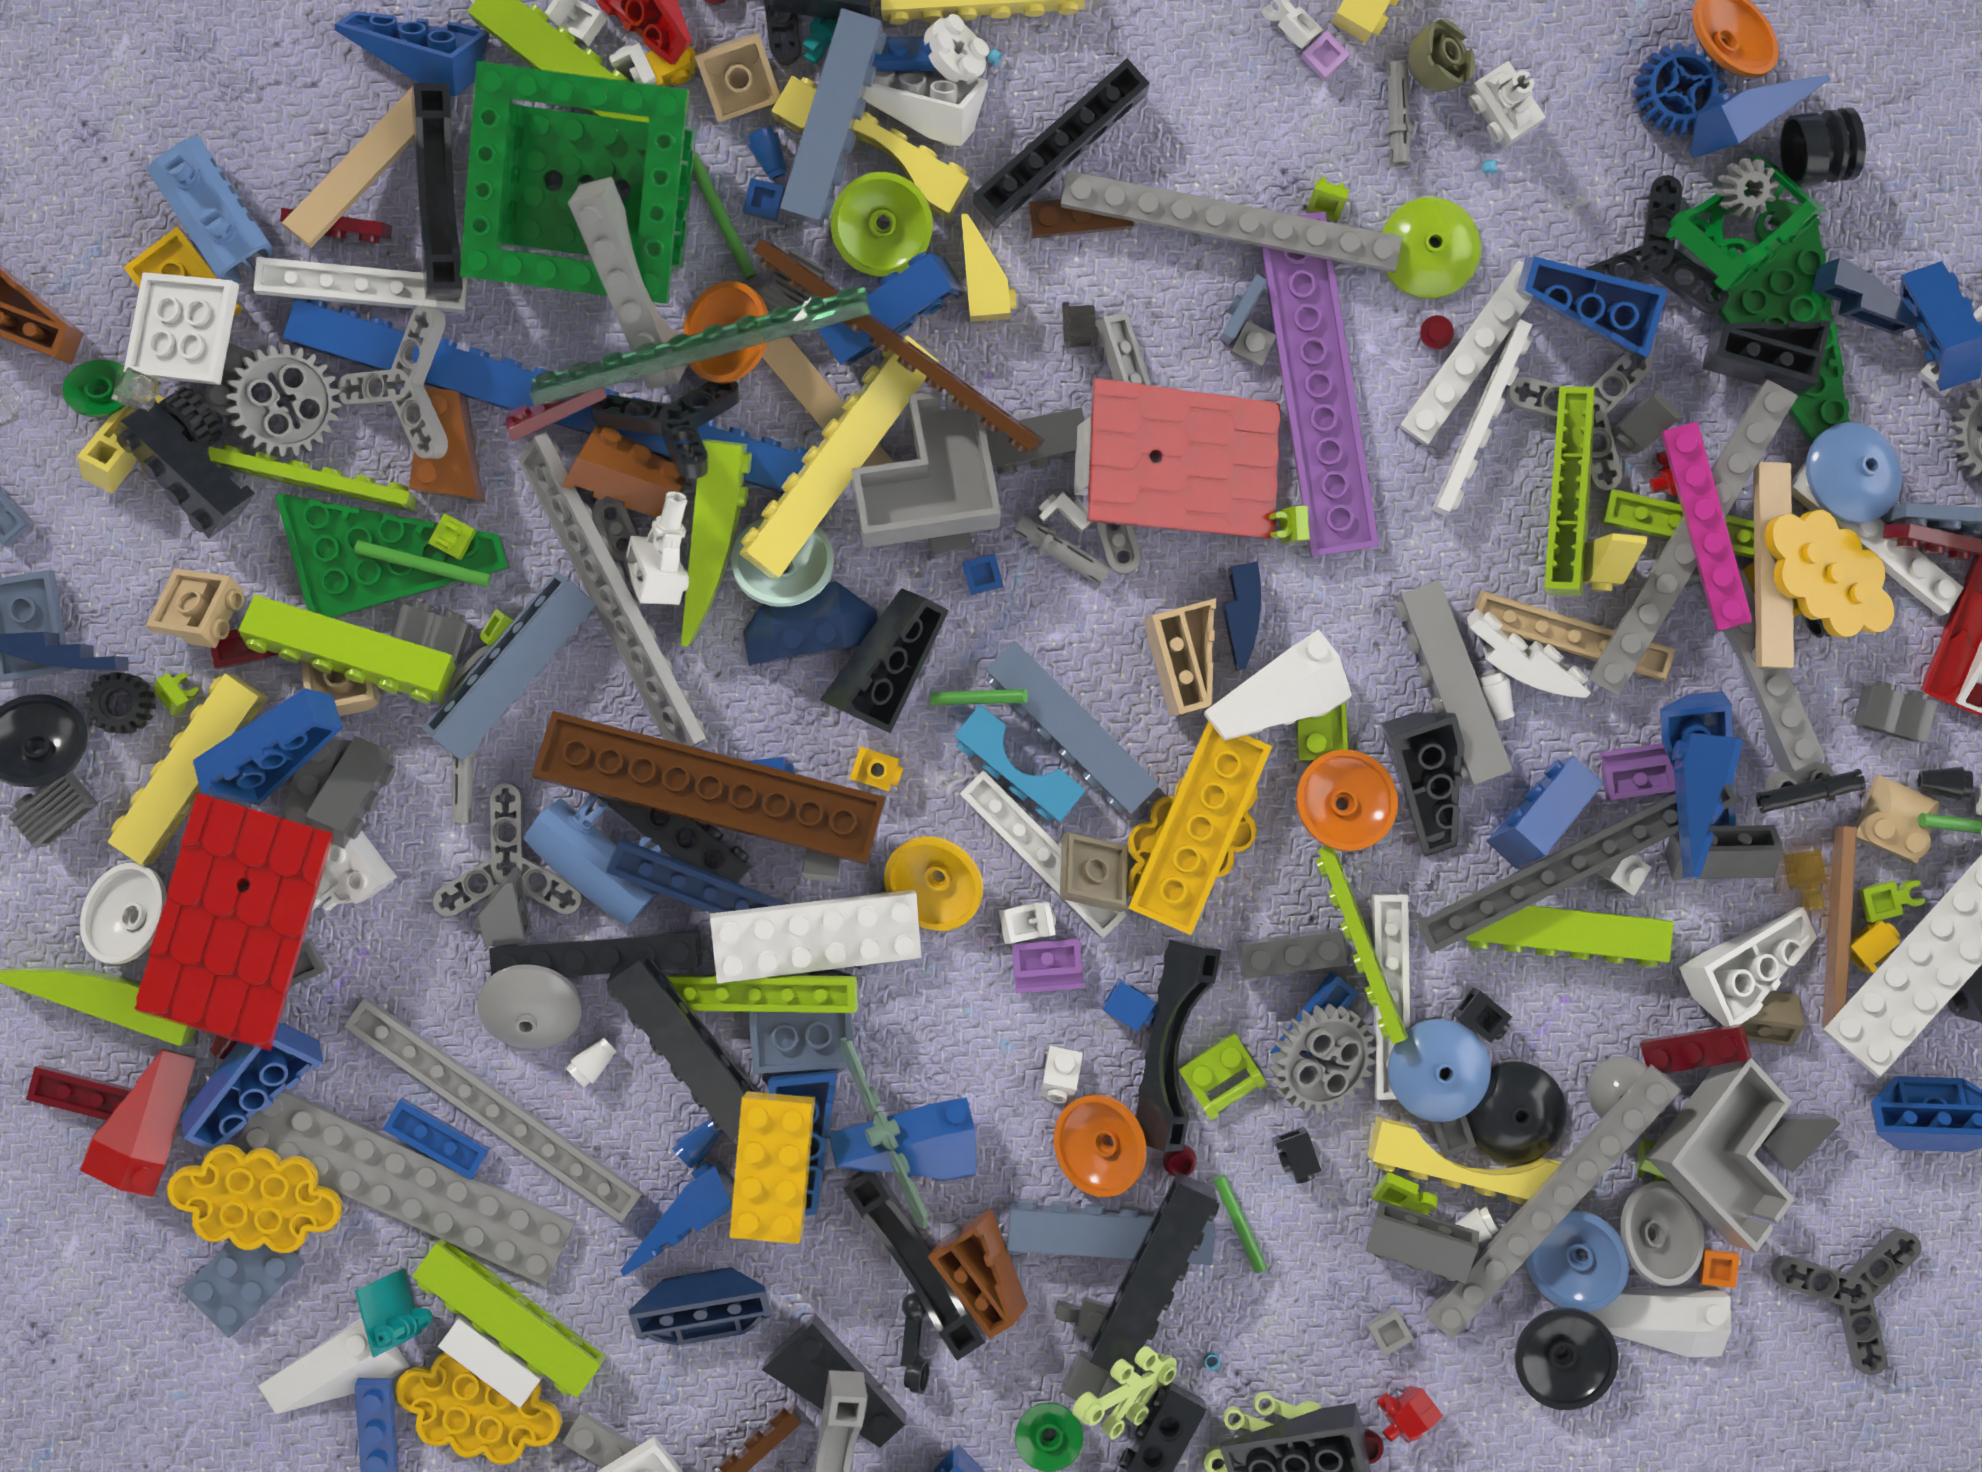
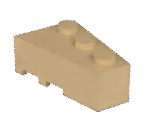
M1216 598L1151 615L1143 619L1169 717L1212 706L1214 664L1212 663V646L1215 640L1213 623Z

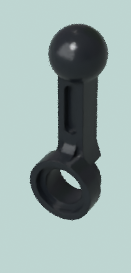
M916 1292L908 1294L902 1302V1311L906 1318L900 1365L906 1366L904 1373L905 1388H909L912 1393L923 1394L929 1381L930 1363L929 1360L921 1358L919 1349L922 1319L927 1314V1311Z

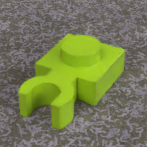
M1890 880L1859 888L1858 893L1866 922L1872 923L1903 915L1902 904L1909 906L1923 905L1926 902L1925 898L1912 899L1910 897V890L1913 887L1920 886L1921 882L1906 880L1897 888L1896 881Z
M1388 1171L1374 1188L1372 1200L1376 1202L1381 1200L1429 1216L1430 1209L1435 1210L1437 1208L1438 1197L1429 1192H1418L1419 1184Z

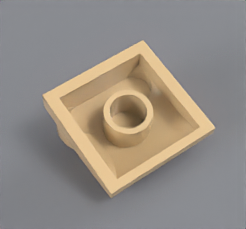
M759 32L710 47L694 55L718 123L775 104L779 99L780 93Z
M301 661L304 688L333 695L339 717L368 711L378 704L381 691L377 684L368 681L356 683L347 679L342 673L336 671L324 673L313 668L310 663Z
M1876 775L1854 826L1857 829V840L1905 861L1917 864L1919 858L1926 855L1930 849L1931 839L1929 834L1932 829L1919 826L1918 816L1921 813L1937 815L1941 801L1881 775Z

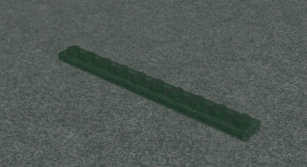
M849 287L831 297H813L806 300L802 305L791 308L780 306L771 310L769 314L758 317L754 315L744 316L738 319L736 323L726 326L711 325L702 332L690 336L688 334H679L672 337L668 342L661 344L646 343L636 348L635 351L625 354L614 352L596 362L588 363L582 361L575 363L567 370L556 373L555 371H545L532 379L530 396L534 406L868 315L870 314V304L865 287L859 289Z

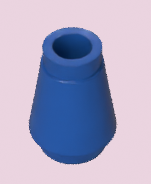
M772 126L761 128L747 136L750 143L747 147L768 175L769 180L788 173L778 132L774 133Z
M709 1118L706 1122H703L677 1139L678 1144L672 1149L691 1169L696 1163L700 1165L722 1133L715 1128L712 1119Z

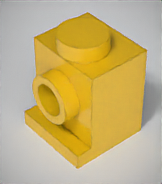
M692 46L685 50L676 65H670L653 50L645 53L657 79L656 83L659 86H668L670 84L678 86L690 80L691 75L696 73L695 68L698 67L694 56L696 53Z
M860 746L849 779L890 791L891 785L898 787L904 767L898 766L899 758ZM876 763H880L884 767V773L879 777L874 776L871 772L872 766Z
M1870 922L1851 937L1850 959L1862 973H1875L1878 969L1875 963L1880 965L1885 962L1894 952L1893 948L1901 943L1899 941L1901 935L1888 922Z

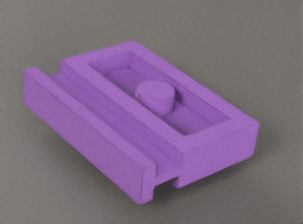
M1662 743L1599 752V757H1601L1602 761L1601 770L1607 801L1675 791L1674 770Z
M1079 937L1012 943L1016 993L1084 988Z

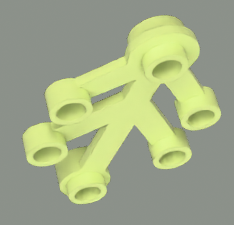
M1144 1346L1135 1357V1363L1146 1371L1141 1376L1134 1372V1367L1126 1360H1118L1113 1365L1110 1374L1120 1384H1127L1099 1399L1091 1392L1084 1393L1074 1404L1073 1415L1084 1424L1096 1425L1103 1418L1106 1409L1119 1403L1102 1424V1432L1111 1439L1117 1438L1125 1427L1124 1421L1121 1420L1125 1414L1126 1418L1136 1426L1145 1421L1149 1413L1146 1407L1148 1401L1158 1387L1170 1384L1177 1373L1176 1359L1171 1355L1157 1354L1150 1347Z
M1260 1392L1254 1398V1406L1259 1414L1270 1415L1273 1412L1288 1419L1322 1408L1321 1405L1313 1401H1305L1298 1406H1294L1273 1398L1268 1392ZM1264 1398L1271 1401L1268 1408H1260V1400ZM1236 1406L1228 1407L1223 1414L1224 1422L1231 1430L1244 1428L1254 1432L1274 1425L1271 1422L1245 1414ZM1237 1413L1240 1415V1419L1236 1423H1231L1228 1421L1229 1415ZM1220 1446L1209 1447L1203 1455L1206 1471L1228 1472L1225 1462L1221 1468H1214L1212 1466V1462L1215 1459H1222L1224 1461Z

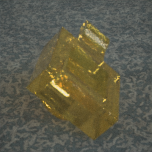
M1821 849L1783 855L1789 888L1800 889L1802 907L1805 910L1824 908V899L1817 884L1827 883Z

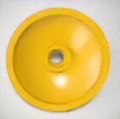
M920 836L909 839L894 850L886 863L884 870L886 892L914 889L917 897L919 926L935 931L958 928L974 916L981 904L983 881L977 865L961 847L946 839L934 836ZM937 870L941 871L945 876L939 875Z

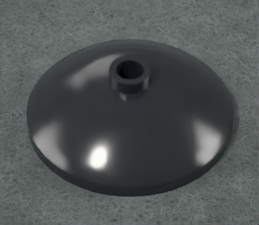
M45 694L25 695L1 705L0 781L18 787H36L54 782L68 774L83 757L88 742L87 727L80 712L69 702L59 697ZM38 749H44L41 753L33 754Z
M1508 1061L1491 1067L1487 1091L1481 1102L1471 1112L1466 1114V1118L1476 1145L1484 1153L1506 1163H1526L1545 1155L1560 1139L1566 1123V1102L1559 1085L1547 1072L1530 1063ZM1524 1110L1526 1113L1525 1119L1517 1122L1515 1118L1516 1113Z
M1567 1307L1546 1311L1530 1321L1521 1332L1514 1353L1515 1370L1527 1393L1539 1403L1557 1410L1580 1409L1600 1399L1612 1385L1617 1374L1619 1362L1616 1342L1603 1322L1581 1309ZM1566 1347L1562 1355L1555 1354L1557 1348Z

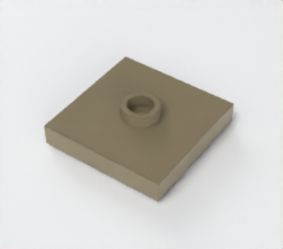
M1066 832L1062 836L1060 899L1123 912L1127 909L1128 846Z

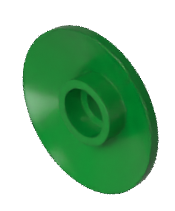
M98 359L75 367L65 378L62 391L67 405L73 411L88 417H103L124 408L131 400L135 386L133 377L124 373L123 365L111 360Z
M1052 1402L1037 1404L1028 1409L1017 1424L1015 1432L1016 1447L1022 1459L1031 1467L1045 1472L1059 1471L1073 1463L1082 1449L1083 1430L1081 1423L1069 1408L1061 1404ZM1051 1428L1055 1431V1435L1052 1438H1046L1042 1434L1043 1431Z

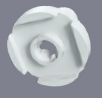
M950 14L947 18L938 19L927 29L924 42L925 45L929 43L932 53L928 56L934 67L945 78L955 83L961 79L966 81L965 84H971L983 74L986 68L985 57L989 54L988 45L984 40L976 37L964 24L961 17L956 14Z

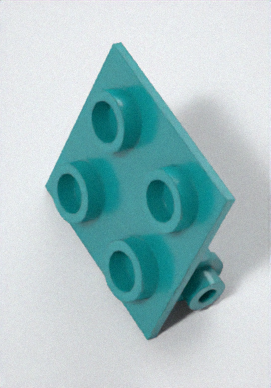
M401 1268L355 1290L373 1358L421 1334V1329L428 1327L433 1319V1314L429 1309L415 1308L405 1268Z

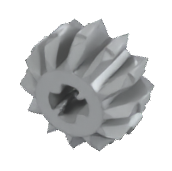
M1742 158L1739 161V165L1732 163L1727 165L1729 176L1720 175L1718 177L1719 181L1724 183V186L1717 189L1715 193L1719 196H1725L1719 206L1723 209L1730 208L1729 214L1731 216L1739 217L1742 214L1744 218H1752L1755 211L1758 213L1767 211L1765 201L1773 202L1776 200L1775 196L1770 194V189L1776 188L1779 184L1777 181H1769L1775 171L1772 168H1764V161L1756 159L1751 162L1749 158ZM1747 182H1749L1750 187H1744V186H1745V184H1746ZM1745 189L1749 190L1746 195L1744 194Z

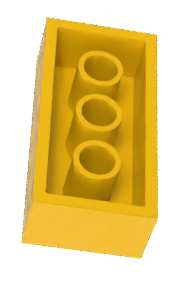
M749 1091L742 1097L729 1238L800 1244L804 1232L815 1097Z

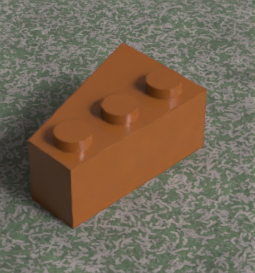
M0 265V337L72 365L84 333Z
M424 386L446 433L448 448L445 455L440 459L421 458L414 451L409 488L418 493L485 502L479 476V463L476 459L474 448V434L467 397L458 391Z
M597 425L577 456L561 487L572 490L575 485L593 491L592 497L603 500L604 496L618 499L624 501L623 507L657 518L662 515L666 494L668 492H680L687 478L677 473L672 462L661 458L647 447L635 443L614 428Z
M992 1208L943 1237L929 1254V1260L989 1339L1013 1326L1027 1307V1300Z

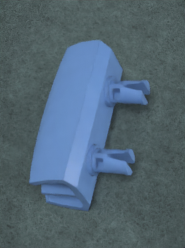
M198 135L181 141L155 158L146 168L217 278L241 283L242 279L237 264L243 262L254 272L255 267L249 256L258 252L263 258H273L272 246L255 220H252L251 214L243 206L241 199L234 192L233 187L226 180L222 170L217 166L214 158Z
M590 793L586 801L576 811L562 798L558 799L535 819L523 839L552 869L576 890L613 918L629 926L635 917L637 918L640 914H643L659 893L606 873L607 865L617 844L593 825L601 813L608 807L606 800L593 810L592 808L598 795ZM643 837L638 845L647 848L651 838ZM657 845L652 850L659 853L661 849Z

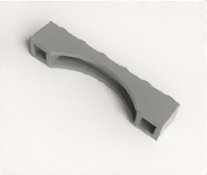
M610 177L581 184L570 199L569 205L646 387L651 389L679 383L688 362L677 334L662 319L645 288L631 245L626 211L613 178Z
M1742 569L1739 570L1752 622L1722 631L1731 643L1749 678L1761 711L1766 741L1779 770L1796 771L1826 757L1787 669L1756 668L1755 596ZM1700 585V591L1709 609L1703 585Z
M829 1370L813 1472H850L856 1440L863 1427L867 1402L864 1372Z

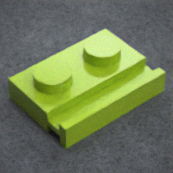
M1346 701L1324 716L1316 718L1311 716L1296 720L1297 758L1299 761L1316 760L1328 752L1348 750Z

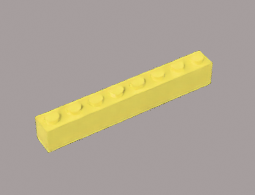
M908 335L903 337L910 343H912L914 346L919 348L921 351L926 353L928 356L933 358L935 361L939 362ZM890 349L886 353L881 352V355L885 358L878 367L873 365L865 373L861 380L865 384L857 394L854 391L845 400L841 407L845 411L838 421L833 418L824 428L822 435L825 438L818 448L813 445L804 455L802 462L805 465L798 475L793 472L784 482L781 488L785 492L778 501L773 499L766 506L761 514L765 519L757 529L752 527L743 537L741 544L744 547L739 554L770 579L779 578L852 480V469L861 468L908 404L909 395H914L927 376L916 369L913 373L897 362L899 356Z

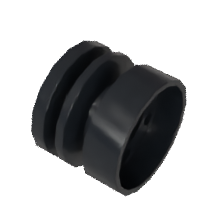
M1843 107L1837 110L1829 109L1825 110L1821 115L1816 112L1790 115L1785 120L1780 137L1782 169L1799 187L1819 185L1824 180L1831 183L1838 182L1839 180H1854L1860 175L1866 155V137L1859 113L1853 107Z

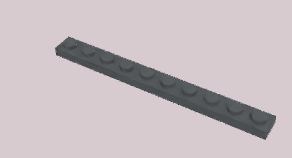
M1726 784L1720 795L1724 804L1723 810L1739 802L1732 786ZM1676 794L1416 921L1415 923L1430 953L1443 949L1678 833Z

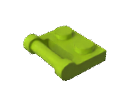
M1235 1032L1178 1068L1211 1121L1219 1116L1218 1112L1257 1087L1261 1090L1268 1085ZM1244 1068L1250 1075L1248 1078L1212 1101L1209 1100L1205 1093Z

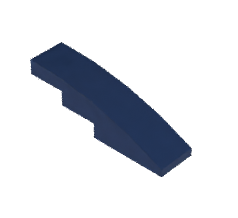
M59 633L0 634V652L13 657L44 665L73 669L129 671L128 657H94L93 645H59Z

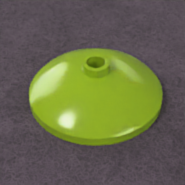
M871 172L850 182L838 195L830 221L834 244L843 259L858 271L879 277H886L896 271L900 274L910 267L908 262L913 257L926 252L933 232L932 212L925 195L913 182L891 172ZM886 216L890 220L889 227L881 228L877 222L878 218Z
M1423 197L1409 201L1391 215L1382 230L1383 233L1403 236L1395 272H1384L1398 289L1413 297L1437 299L1453 294L1470 280L1479 264L1481 240L1477 226L1463 208L1447 199ZM1437 238L1440 242V247L1433 248L1429 244V239Z

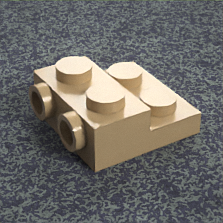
M174 568L145 626L153 633L181 637L187 644L216 648L219 640L225 639L229 634V620L234 610H239L243 606L244 590L227 575Z

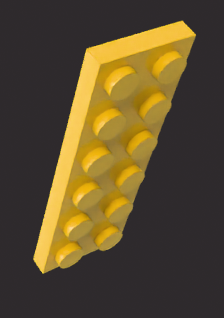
M1209 720L1207 721L1130 900L1129 909L1192 935L1271 751V745L1248 735L1224 741Z

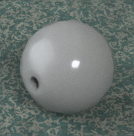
M1616 1056L1604 1060L1592 1071L1587 1082V1098L1592 1110L1602 1119L1648 1067L1643 1062L1632 1057Z

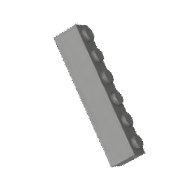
M1440 580L1395 596L1397 603L1394 604L1395 613L1401 623L1405 622L1409 635H1406L1408 647L1412 654L1417 653L1422 665L1418 667L1420 678L1425 686H1430L1434 697L1430 699L1433 712L1455 713L1465 745L1464 757H1462L1461 761L1462 781L1466 780L1467 785H1477L1513 771Z

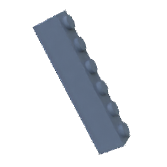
M841 8L780 206L784 216L820 227L823 226L825 218L831 219L836 199L831 198L835 185L841 186L846 166L841 164L845 152L851 153L856 138V133L852 132L855 119H862L865 110L866 100L862 99L865 87L871 88L875 78L876 67L872 66L875 54H882L887 34L882 33L881 20Z
M556 571L421 728L458 759L463 761L467 755H471L480 745V740L488 730L493 729L500 723L506 709L523 696L525 687L530 681L546 669L547 662L554 653L566 646L570 635L578 625H582L589 619L596 603L568 578Z
M1015 640L985 669L990 674L986 681L995 690L1027 689L1028 701L1026 703H1010V705L1022 717L1029 713L1038 722L1034 726L1035 730L1047 741L1053 737L1062 746L1058 750L1061 756L1071 765L1077 761L1086 770L1082 776L1095 789L1101 785L1110 794L1106 800L1119 813L1125 809L1131 814L1159 786Z
M1018 1199L1017 1204L1010 1203L1007 1249L1008 1251L1133 1260L1159 1208L1153 1209V1213L1139 1212L1140 1208L1134 1206H1120L1119 1211L1106 1210L1105 1205L1094 1203L1086 1204L1085 1208H1073L1072 1203L1064 1201H1053L1051 1206L1038 1205L1037 1200ZM1214 1220L1212 1222L1207 1221L1202 1231L1204 1232L1203 1242L1197 1252L1192 1250L1187 1260L1189 1264L1213 1265L1216 1225Z

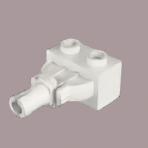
M1509 60L1476 81L1467 92L1470 106L1475 113L1483 116L1488 124L1487 131L1490 137L1496 143L1500 142L1503 148H1506L1537 128L1546 118L1531 96L1534 79L1532 78L1527 81L1531 74L1527 71L1516 73Z
M668 492L666 494L662 515L652 522V529L648 537H630L624 566L640 603L680 605L682 593L688 589L689 575L687 571H684L680 562L679 549L681 539L686 534V529L681 522L687 499L682 493Z
M362 830L356 839L350 838L344 849L331 844L312 911L326 901L328 902L322 906L326 911L331 910L337 904H348L351 902L358 904L375 896L397 878Z

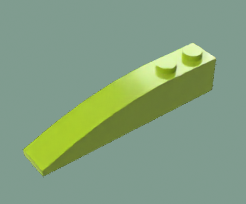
M1559 386L1544 589L1548 595L1583 597L1591 486L1595 387Z
M712 439L702 440L708 453V472L703 477L697 478L688 566L689 585L685 597L681 646L688 647L694 642L711 610L728 566L735 542L741 507L745 508L748 500V487H743L744 473H749L751 469L752 454L747 452V444Z
M26 967L0 969L1 984L178 1046L193 1041L196 1029L139 1013L134 1009L141 981L109 973L74 968Z

